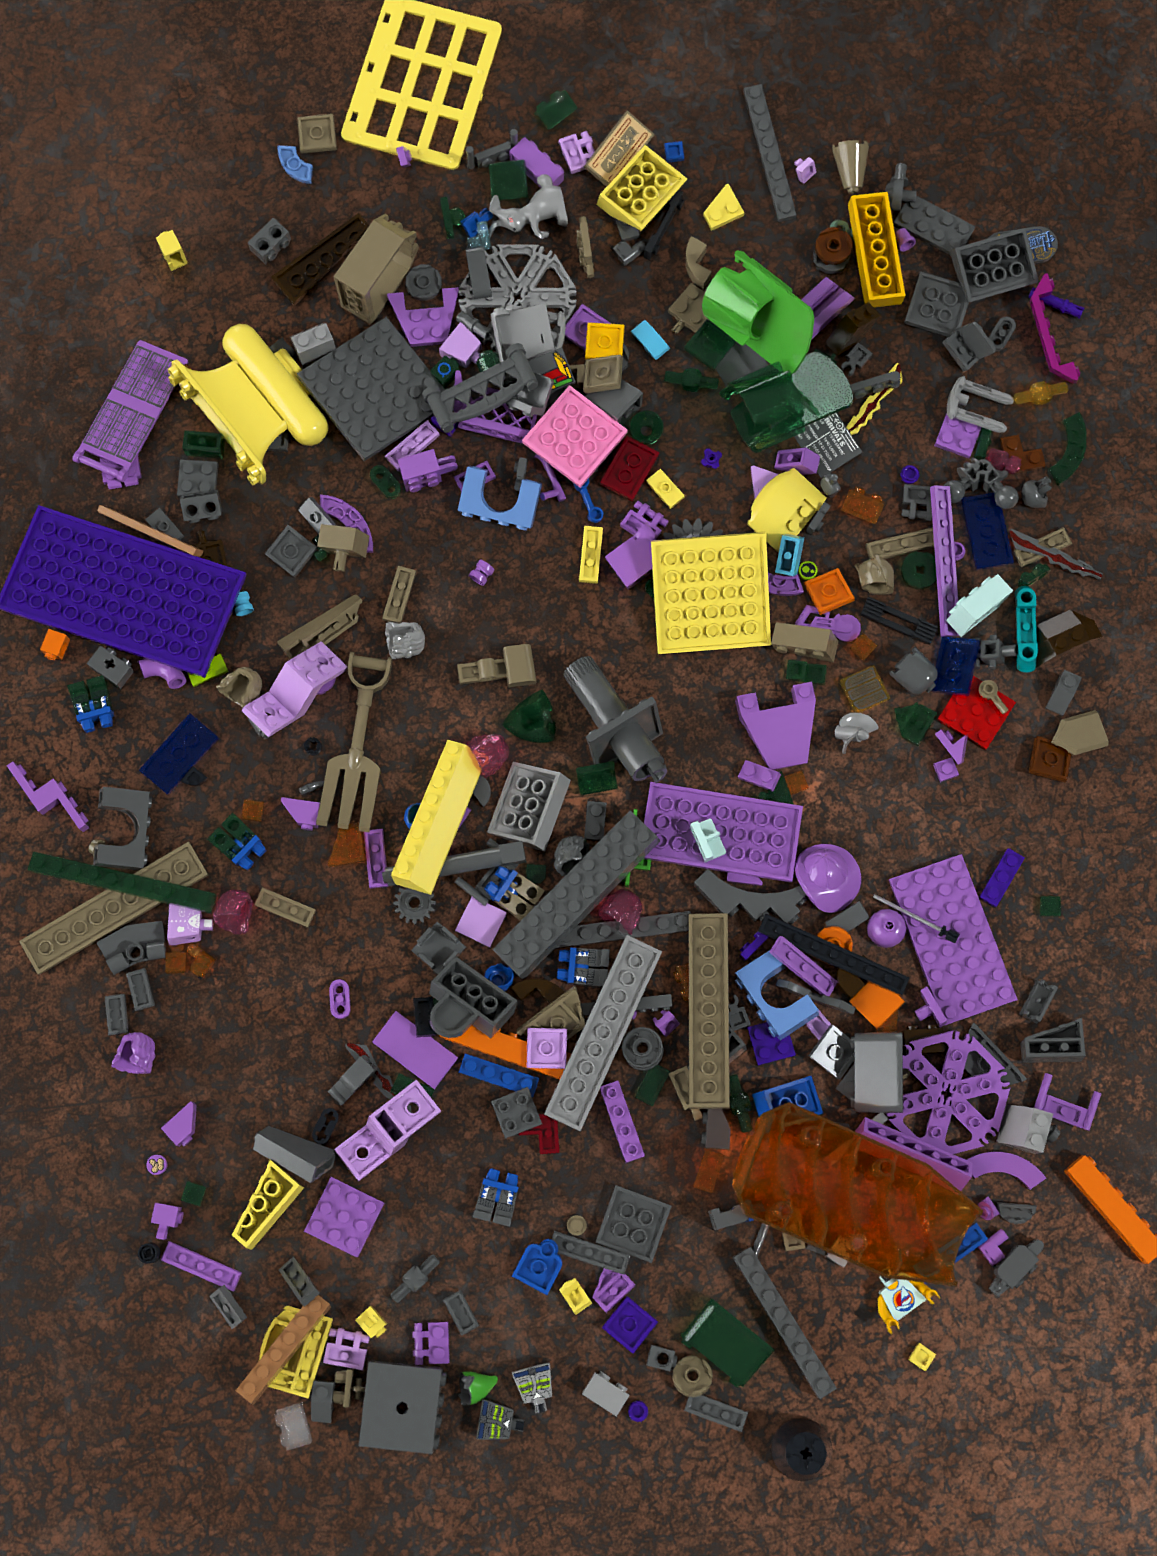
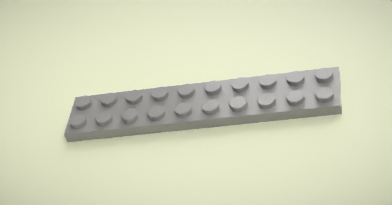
M626 935L544 1115L581 1131L662 951Z

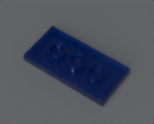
M994 492L964 497L961 500L976 571L1012 565L1014 563L1003 510L997 506Z
M189 713L139 771L169 795L191 767H194L217 742L219 737Z

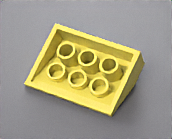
M644 145L599 195L597 205L610 216L642 231L687 181V178Z

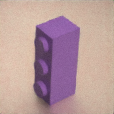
M524 137L509 151L510 160L536 184L537 178L543 174L551 177L554 186H558L564 181L562 167L554 164L545 152L542 153L532 140L529 141Z

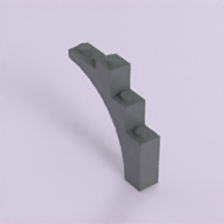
M709 869L693 883L697 890L719 913H728L732 917L739 911L737 907L740 906L754 922L758 919L762 921L765 914L769 915L768 910H770L777 919L792 925L800 918L798 916L800 910L796 905L798 904L800 907L808 900L801 885L779 893L762 894L747 892L722 881Z

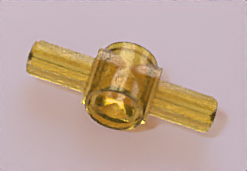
M1046 381L1037 382L1030 386L1029 391L1014 394V402L1018 405L1032 401L1035 405H1043L1050 402L1053 396L1067 393L1068 385L1066 382L1053 385Z

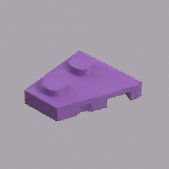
M604 1268L592 1298L607 1313L636 1285L626 1274L623 1275Z

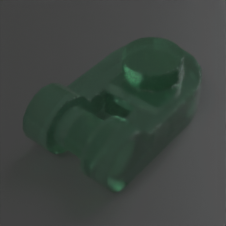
M1040 563L1036 565L1032 572L1021 574L1017 583L1018 587L1033 585L1049 574L1051 569L1047 564L1042 565Z

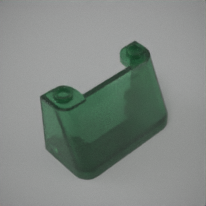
M710 1297L680 1334L683 1338L681 1342L689 1349L693 1346L730 1376L731 1378L728 1381L737 1388L740 1385L744 1388L774 1352L770 1345Z

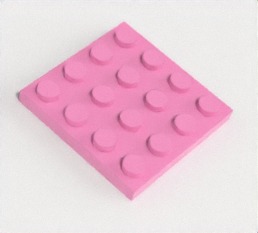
M569 385L523 438L522 443L581 488L628 433V430Z

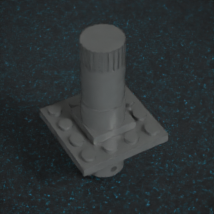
M591 656L581 657L570 664L565 670L564 678L598 728L592 730L586 736L594 767L598 773L621 761L634 781H641L650 776L655 783L661 781L667 774V768L665 764L663 765L664 758L652 742V740L663 734L657 703L654 698L643 699L637 706L629 709Z

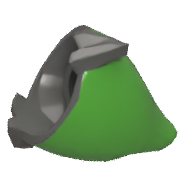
M472 1371L460 1373L459 1385L461 1393L458 1394V1397L461 1399L460 1403L466 1406L478 1403L484 1399L496 1385L498 1377Z

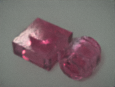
M991 448L986 458L996 470L1002 471L1005 466V470L1010 474L1018 472L1022 465L1020 458L1016 456L1009 458L1010 455L1007 452Z

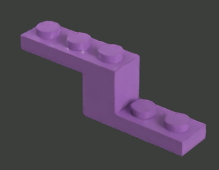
M12 761L7 765L39 813L43 815L61 803L82 832L89 829V826L86 824L89 820L83 812L79 813L76 807L78 804L72 796L68 798L65 793L67 789L61 781L58 783L53 778L38 789L31 779L28 781L25 777L27 772L21 764L17 765Z

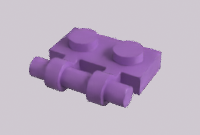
M637 501L634 507L639 510L638 513L630 510L620 523V527L635 535L641 526L647 522L655 532L657 539L662 531L657 525L660 524L666 527L669 521L663 518L664 515L661 513L657 514L651 510L650 506L646 503L642 504ZM647 515L653 519L652 522H649L643 516Z
M449 1322L428 1323V1331H422V1323H414L412 1338L415 1340V1350H413L415 1365L423 1364V1356H429V1364L450 1363ZM428 1337L429 1349L423 1350V1338Z

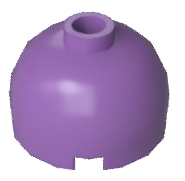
M891 909L877 911L872 915L867 924L869 938L876 946L882 948L896 946L902 941L906 933V923L902 915Z

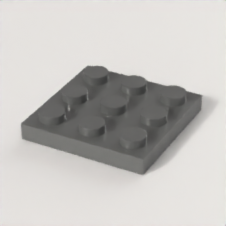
M920 271L904 324L947 337L962 326L968 306V301L961 284Z
M615 1185L596 1243L652 1263L672 1206Z

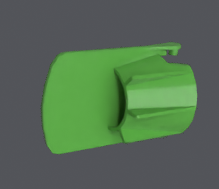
M735 251V262H743L742 266L747 270L738 273L727 267L721 268L711 280L704 294L702 302L703 314L741 346L748 345L782 374L790 376L800 367L809 350L814 327L813 310L792 293L791 287L754 260V258H749L742 251Z

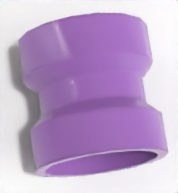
M480 559L476 564L475 570L469 573V577L476 583L484 586L488 576L492 575L495 570L487 562Z

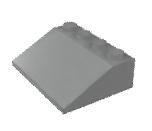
M513 762L487 833L512 842L522 841L526 847L545 851L571 780L560 772Z

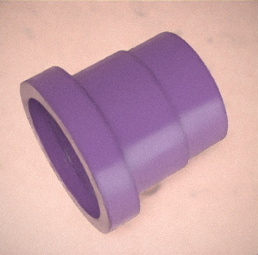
M901 228L895 232V238L900 251H907L915 245V238L909 234L906 228Z

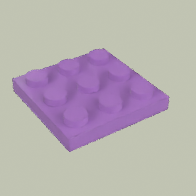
M331 1177L304 1232L358 1258L385 1203Z

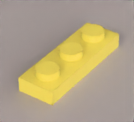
M584 526L579 582L598 584L603 527Z

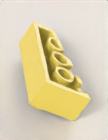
M272 1160L269 1161L264 1175H262L258 1182L259 1185L255 1193L252 1194L250 1202L232 1234L233 1237L250 1250L257 1245L304 1189L302 1185Z

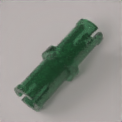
M982 427L980 437L976 441L975 459H986L988 447L992 442L991 430Z

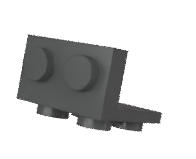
M972 322L956 329L942 342L963 372L967 371L979 359L996 352L993 342L986 336L983 328L977 322Z
M534 372L538 380V387L534 390H528L526 387L523 388L517 395L506 402L509 409L515 411L520 409L523 415L533 417V414L543 416L554 381L537 372Z

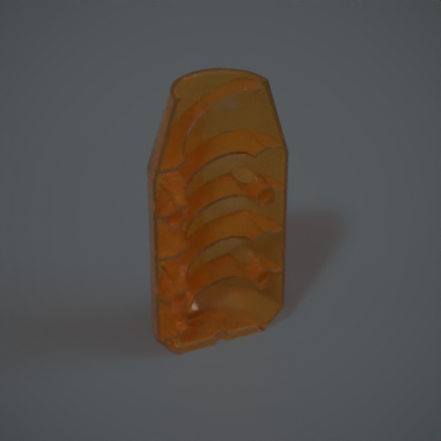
M790 1102L760 1115L755 1122L754 1130L750 1131L746 1138L733 1174L732 1187L744 1216L884 1278L957 1286L958 1281H955L954 1264L959 1247L971 1224L983 1213L979 1206L929 1164Z

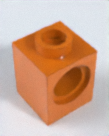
M48 629L40 650L47 659L55 661L57 658L62 660L70 639L66 634Z

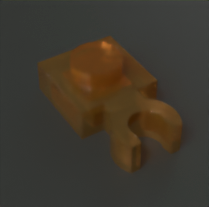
M180 944L178 947L169 945L172 953H166V974L186 973L187 955L186 952H181L184 949V944Z

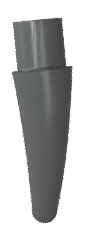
M324 781L307 783L299 788V792L301 795L307 792L310 793L315 789L323 787Z

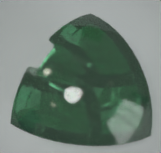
M543 689L519 703L502 724L513 735L535 743L551 742L554 740L556 733V722L552 721L550 711L553 708Z

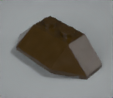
M1068 610L1036 625L1038 643L1036 668L1101 639L1103 636L1095 621L1075 611Z

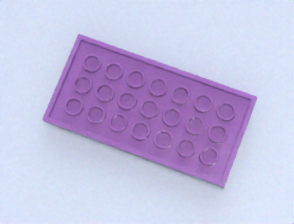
M650 782L644 824L659 838L660 842L643 859L792 883L803 806ZM707 819H712L717 832H720V839L726 854L705 862L690 830V824L696 821L700 823Z
M962 854L889 879L899 907L940 928L945 925L947 931L953 929L960 933L956 943H952L945 939L946 935L939 936L940 932L901 912L930 992L947 1019L946 1025L1018 1000Z

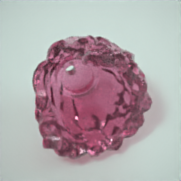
M484 734L475 736L466 742V745L475 755L484 778L499 770L509 757V746L501 735Z
M236 889L223 893L216 903V909L213 914V919L218 924V927L223 928L225 931H231L233 934H246L249 931L248 921L253 907L251 896L243 890Z
M620 889L610 895L607 901L601 905L598 915L606 922L616 919L623 925L628 934L632 935L633 929L637 927V923L640 921L642 902L630 890Z

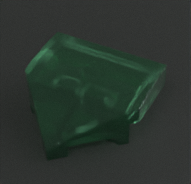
M918 702L914 703V705L894 709L902 738L919 747L936 719L937 712L922 704L918 705Z

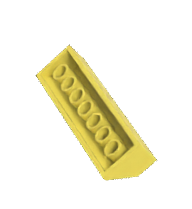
M447 740L392 871L391 876L396 885L430 895L433 892L486 762L484 756L465 744Z

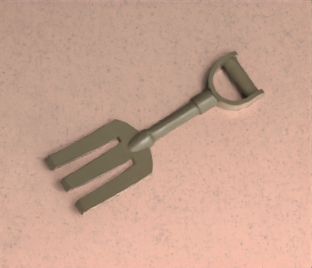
M350 652L348 675L353 686L358 689L357 713L352 744L348 754L336 756L327 763L316 825L327 826L340 770H343L345 775L338 828L348 829L361 773H364L366 777L359 831L370 832L381 769L376 763L364 756L363 745L373 693L383 689L388 683L392 667L391 657L385 660L357 656L355 652ZM353 667L386 671L383 679L373 686L359 684L353 677Z

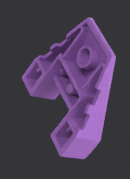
M812 682L793 685L791 693L794 704L760 711L756 693L740 695L736 698L735 702L739 720L744 725L749 737L753 740L769 769L776 770L808 763L816 703Z

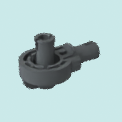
M904 163L896 165L895 176L891 178L890 183L885 189V192H888L892 211H901L902 201L916 202V190H903V187L908 186L909 183L908 178H906L907 165Z

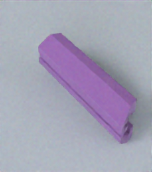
M827 277L802 299L813 310L814 327L812 339L855 299Z

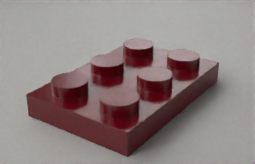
M626 436L603 476L600 485L633 502L660 452Z

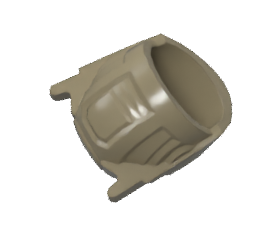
M876 554L873 558L864 561L862 564H855L863 590L879 595L893 593L894 571L888 561L879 558L878 554Z

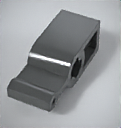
M362 1055L328 1092L342 1106L379 1068L366 1055Z

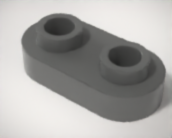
M1002 317L989 336L992 342H999V345L994 344L996 352L1004 349L1016 328L1015 321L1010 317ZM1006 326L1008 330H1004L1002 327Z

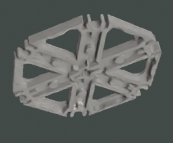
M497 244V248L492 246V251L494 252L492 255H489L485 250L487 268L500 287H491L492 297L474 300L469 273L459 287V296L466 297L465 299L458 300L459 308L472 318H474L472 315L474 308L504 307L505 309L506 306L512 304L532 307L546 303L547 308H560L563 310L566 325L576 309V300L570 299L571 296H576L575 285L556 254L552 257V251L550 250L547 255H543L544 247L541 246L539 248V245ZM522 254L530 256L529 262L518 279L505 259L507 255ZM549 268L556 271L563 283L562 288H536V286ZM521 293L522 300L518 299L514 303V295L518 296ZM491 321L487 328L491 329L492 334L490 338L487 340H484L483 338L482 342L483 345H485L487 341H492L493 343L491 344V349H495L497 351L496 340ZM557 325L555 326V328L551 329V331L556 332ZM475 333L478 340L481 342L482 337Z

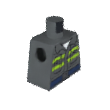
M484 1398L482 1400L476 1439H509L511 1430L523 1432L525 1420L513 1418L514 1408Z

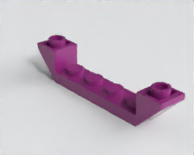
M1047 273L1043 275L1029 301L1049 371L1075 384L1079 380L1078 377H1080L1079 368L1074 365V362L1059 366V363H1061L1058 352L1055 353L1053 347L1056 345L1055 339L1048 330L1050 322L1043 313L1045 305L1040 298L1050 296L1055 288L1053 279L1049 278Z

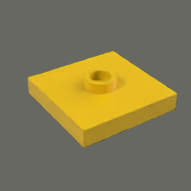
M588 322L585 360L622 355L625 325Z

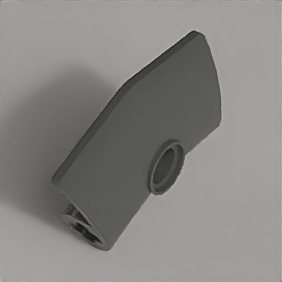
M162 921L128 925L97 942L113 975L118 974L135 963L167 958ZM134 949H140L141 951L140 956L137 958H132V951Z

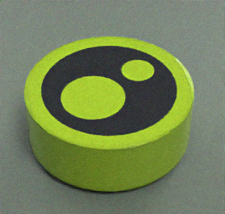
M805 561L799 566L798 574L801 579L808 581L816 577L818 569L813 562Z

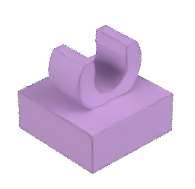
M810 157L805 161L799 158L794 162L798 166L796 168L798 180L803 184L817 173L814 160Z

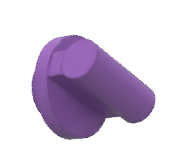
M989 1196L977 1205L978 1214L985 1220H991L999 1214Z

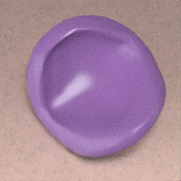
M832 844L813 845L803 850L795 862L797 880L805 894L819 910L828 913L841 911L857 896L861 885V872L857 862L847 850Z

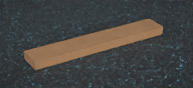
M99 505L97 511L103 515L191 555L201 557L203 550L109 507Z

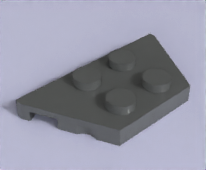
M975 1023L970 1026L968 1032L970 1039L967 1043H970L971 1036H973L1005 1068L998 1071V1073L1000 1071L1007 1072V1075L1001 1077V1082L1008 1081L1012 1085L1027 1079ZM970 1051L964 1071L971 1077L989 1072L990 1065L977 1051Z

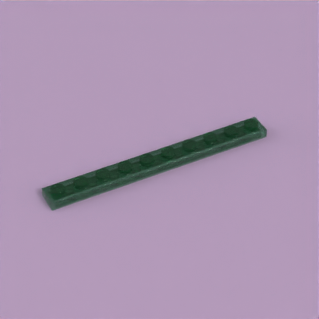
M34 851L27 869L29 872L210 914L217 897L215 893Z

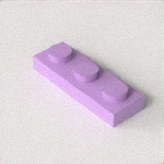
M426 420L386 454L385 458L399 471L397 459L420 453L440 434Z

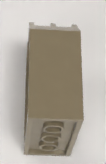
M383 214L372 221L334 275L341 307L370 325L373 324L387 304V294L394 293L410 271L419 249L418 244L414 243L417 237L416 232L403 229V225L400 222L396 223L392 220L388 222L389 217L387 214Z

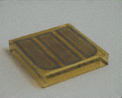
M874 665L839 681L855 713H862L891 699Z

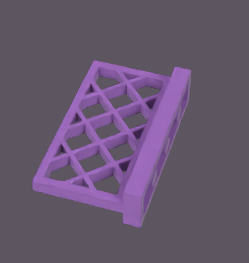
M487 387L486 395L489 396L493 392H499L500 390ZM481 395L475 400L470 397L469 404H475L476 401L482 400L483 396ZM463 403L462 409H465L467 405ZM504 403L503 407L506 412L498 415L495 409L492 410L496 418L487 420L484 415H481V418L475 417L459 422L458 428L523 444V438L535 426L537 415L533 414L532 419L524 415L517 420L512 414L514 410L509 409L506 403ZM509 414L513 423L510 425L504 424L501 418ZM527 419L531 425L530 430L523 429L519 422Z

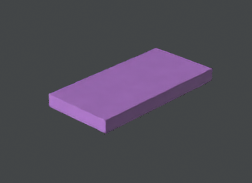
M397 1011L394 1012L372 1041V1043L434 1090L458 1059L457 1056L433 1038H417L415 1025Z

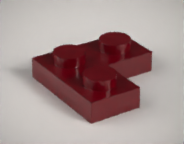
M539 1114L542 1122L541 1125L519 1133V1136L539 1135L540 1154L560 1153L558 1121L544 1114Z

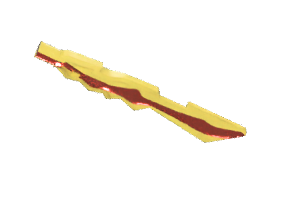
M896 363L889 372H899L901 384L903 382L900 364ZM885 388L883 391L876 393L874 396L870 395L860 408L859 414L856 417L853 416L846 427L851 435L857 434L861 427L866 426L867 421L872 419L873 412L880 409L879 401L893 391V388Z

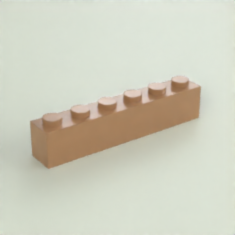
M317 1295L305 1307L302 1306L235 1391L254 1405L330 1310V1304Z

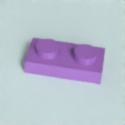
M745 760L738 778L773 792L781 774L775 770Z

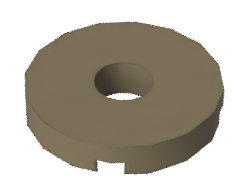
M691 1355L677 1362L673 1369L672 1379L674 1386L680 1393L689 1397H697L708 1391L712 1384L713 1373L707 1361ZM695 1372L698 1375V1379L691 1381L688 1379L687 1374Z

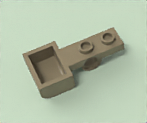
M521 644L503 647L504 659L494 660L493 658H485L473 663L457 664L460 685L507 679L508 688L536 684L531 645Z

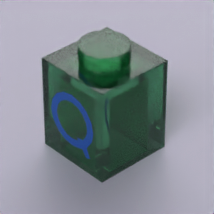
M445 355L430 370V373L433 377L435 376L445 389L455 379L456 370L459 371V364L455 359H449Z

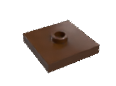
M1036 736L1029 773L1065 783L1068 779L1072 754L1068 753L1066 749L1051 743V739Z

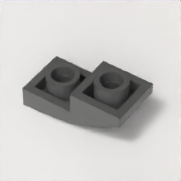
M858 901L844 909L843 912L827 920L825 924L827 927L839 926L848 932L869 919L870 916L862 903Z

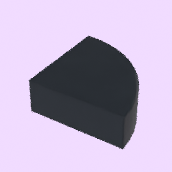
M192 766L181 779V782L189 786H197L206 782L208 778Z

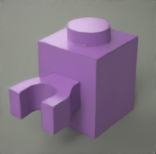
M155 1203L151 1223L159 1224L156 1235L157 1239L166 1240L168 1227H178V1224L182 1223L184 1214L181 1212L182 1207Z

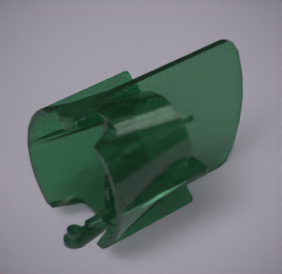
M818 352L807 354L800 367L792 375L790 370L783 371L780 362H775L727 383L728 387L723 388L719 392L720 397L725 400H729L733 393L735 395L740 394L743 399L730 412L740 436L754 453L806 431L805 426L846 409L853 404V392L843 371L832 360Z

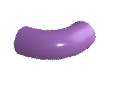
M149 659L138 661L144 678L151 676L162 677L171 689L180 688L186 683V677L179 669Z

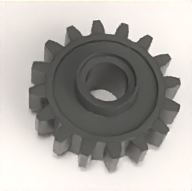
M399 888L401 894H395V898L398 901L393 902V905L398 906L395 912L401 913L399 916L400 920L406 918L407 924L413 921L414 925H417V921H421L423 924L424 918H431L429 913L435 912L432 906L436 905V901L431 900L435 897L434 893L430 895L410 888L405 890ZM413 899L420 901V905L417 908L410 907V902Z

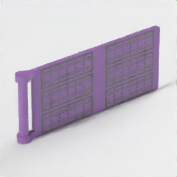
M139 340L79 449L74 453L72 460L105 472L124 482L175 388L168 379L170 376L168 368L172 366L171 362L177 359L186 367L188 360ZM86 451L102 459L122 466L123 469L119 471L110 466L95 461L91 458L83 456L84 452Z

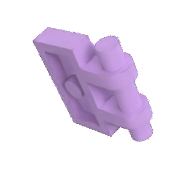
M587 131L581 133L582 139L579 140L576 134L559 139L560 148L571 174L585 170L583 166L595 152L592 145L594 142L589 137ZM581 147H586L588 153L584 154Z
M330 1328L329 1336L336 1337V1342H327L323 1363L363 1370L367 1349L360 1348V1343H369L370 1337L360 1331L354 1333L345 1331L344 1328ZM343 1339L354 1341L353 1347L342 1345Z

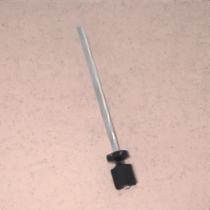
M876 894L873 896V898L940 932L939 936L946 935L945 939L956 943L960 933L953 929L947 931L945 925L940 928Z

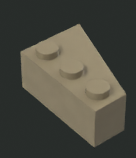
M776 622L771 644L780 653L789 652L834 663L838 640L831 629Z

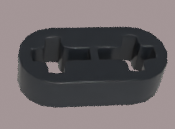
M327 1108L322 1112L312 1133V1138L316 1143L325 1144L330 1140L339 1121V1113L335 1109ZM334 1112L335 1120H331L328 1126L325 1125L327 1122L326 1113ZM326 1127L324 1134L327 1135L326 1139L322 1138L319 1141V1136H317L316 1134L317 1132H321L323 1128Z

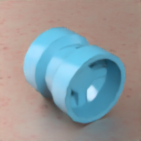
M242 591L238 595L234 609L236 616H244L254 611L253 605L249 602L250 596L247 591Z

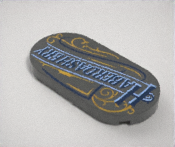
M1041 226L1026 228L1034 264L1049 261L1055 254L1058 246L1055 234L1048 228ZM1019 229L997 232L991 235L989 238L1006 234Z

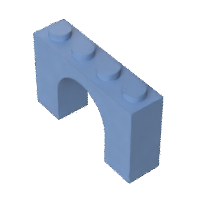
M471 465L467 466L458 511H461L462 515L468 517L477 515L480 516L481 520L491 522V519L498 520V524L509 526V523L517 525V529L521 530L533 527L542 487L541 482L523 479L518 500L514 507L507 511H497L491 508L484 498V486L488 470Z
M769 950L735 972V983L740 990L744 989L748 994L746 999L750 1005L753 1006L755 1004L758 1009L757 1014L762 1021L766 1020L771 1035L773 1037L777 1036L779 1040H782L817 1017L819 1010L808 994L785 1008L772 1007L763 1000L761 990L764 983L786 968L783 963L769 953Z

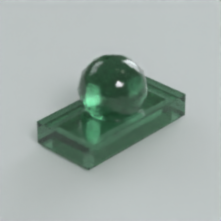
M442 197L440 202L446 235L448 239L454 238L453 225H460V221L465 219V213L459 207L449 209L448 198Z

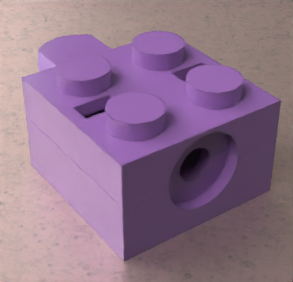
M434 449L397 459L406 492H417L422 487L437 486L439 482H442L441 474L455 471L458 468L454 456L451 455L437 459Z

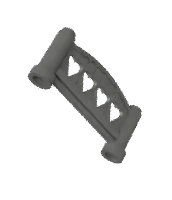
M516 343L507 348L506 355L508 359L443 392L436 385L429 386L423 391L422 396L425 402L429 403L441 430L448 433L454 429V423L481 416L498 408L525 387L528 390H534L538 387V380L525 356L526 351L522 344ZM506 374L517 379L515 384H510L506 388L503 387ZM488 383L500 387L499 392H493L491 396L486 395ZM472 391L483 396L481 401L469 404ZM455 400L467 405L465 409H460L457 413H453Z

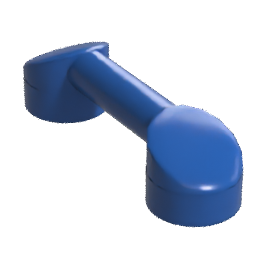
M588 478L581 488L574 484V488L582 495L589 512L588 520L592 523H598L603 518V511L601 508L594 507L587 491Z

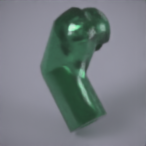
M319 535L315 536L312 539L316 547L318 544ZM317 547L319 551L314 553L317 560L322 561L324 558L326 559L328 552Z

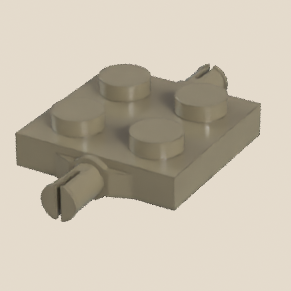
M582 216L579 217L580 229L576 230L577 248L580 254L579 262L580 266H584V272H587V277L592 278L595 274L588 232L589 228L586 217Z
M691 283L668 309V313L677 320V324L671 329L675 334H678L683 327L689 328L697 334L709 319L704 316L702 311V302L706 290L703 291Z

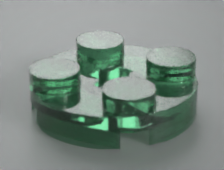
M916 551L909 554L903 561L901 568L903 580L916 590H922L933 585L937 580L935 557L928 552ZM923 566L925 568L923 570L924 574H918L916 567L921 568Z

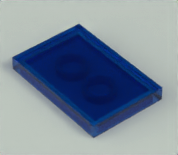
M942 636L936 663L938 675L934 682L936 686L931 690L932 692L969 696L980 645L979 640Z

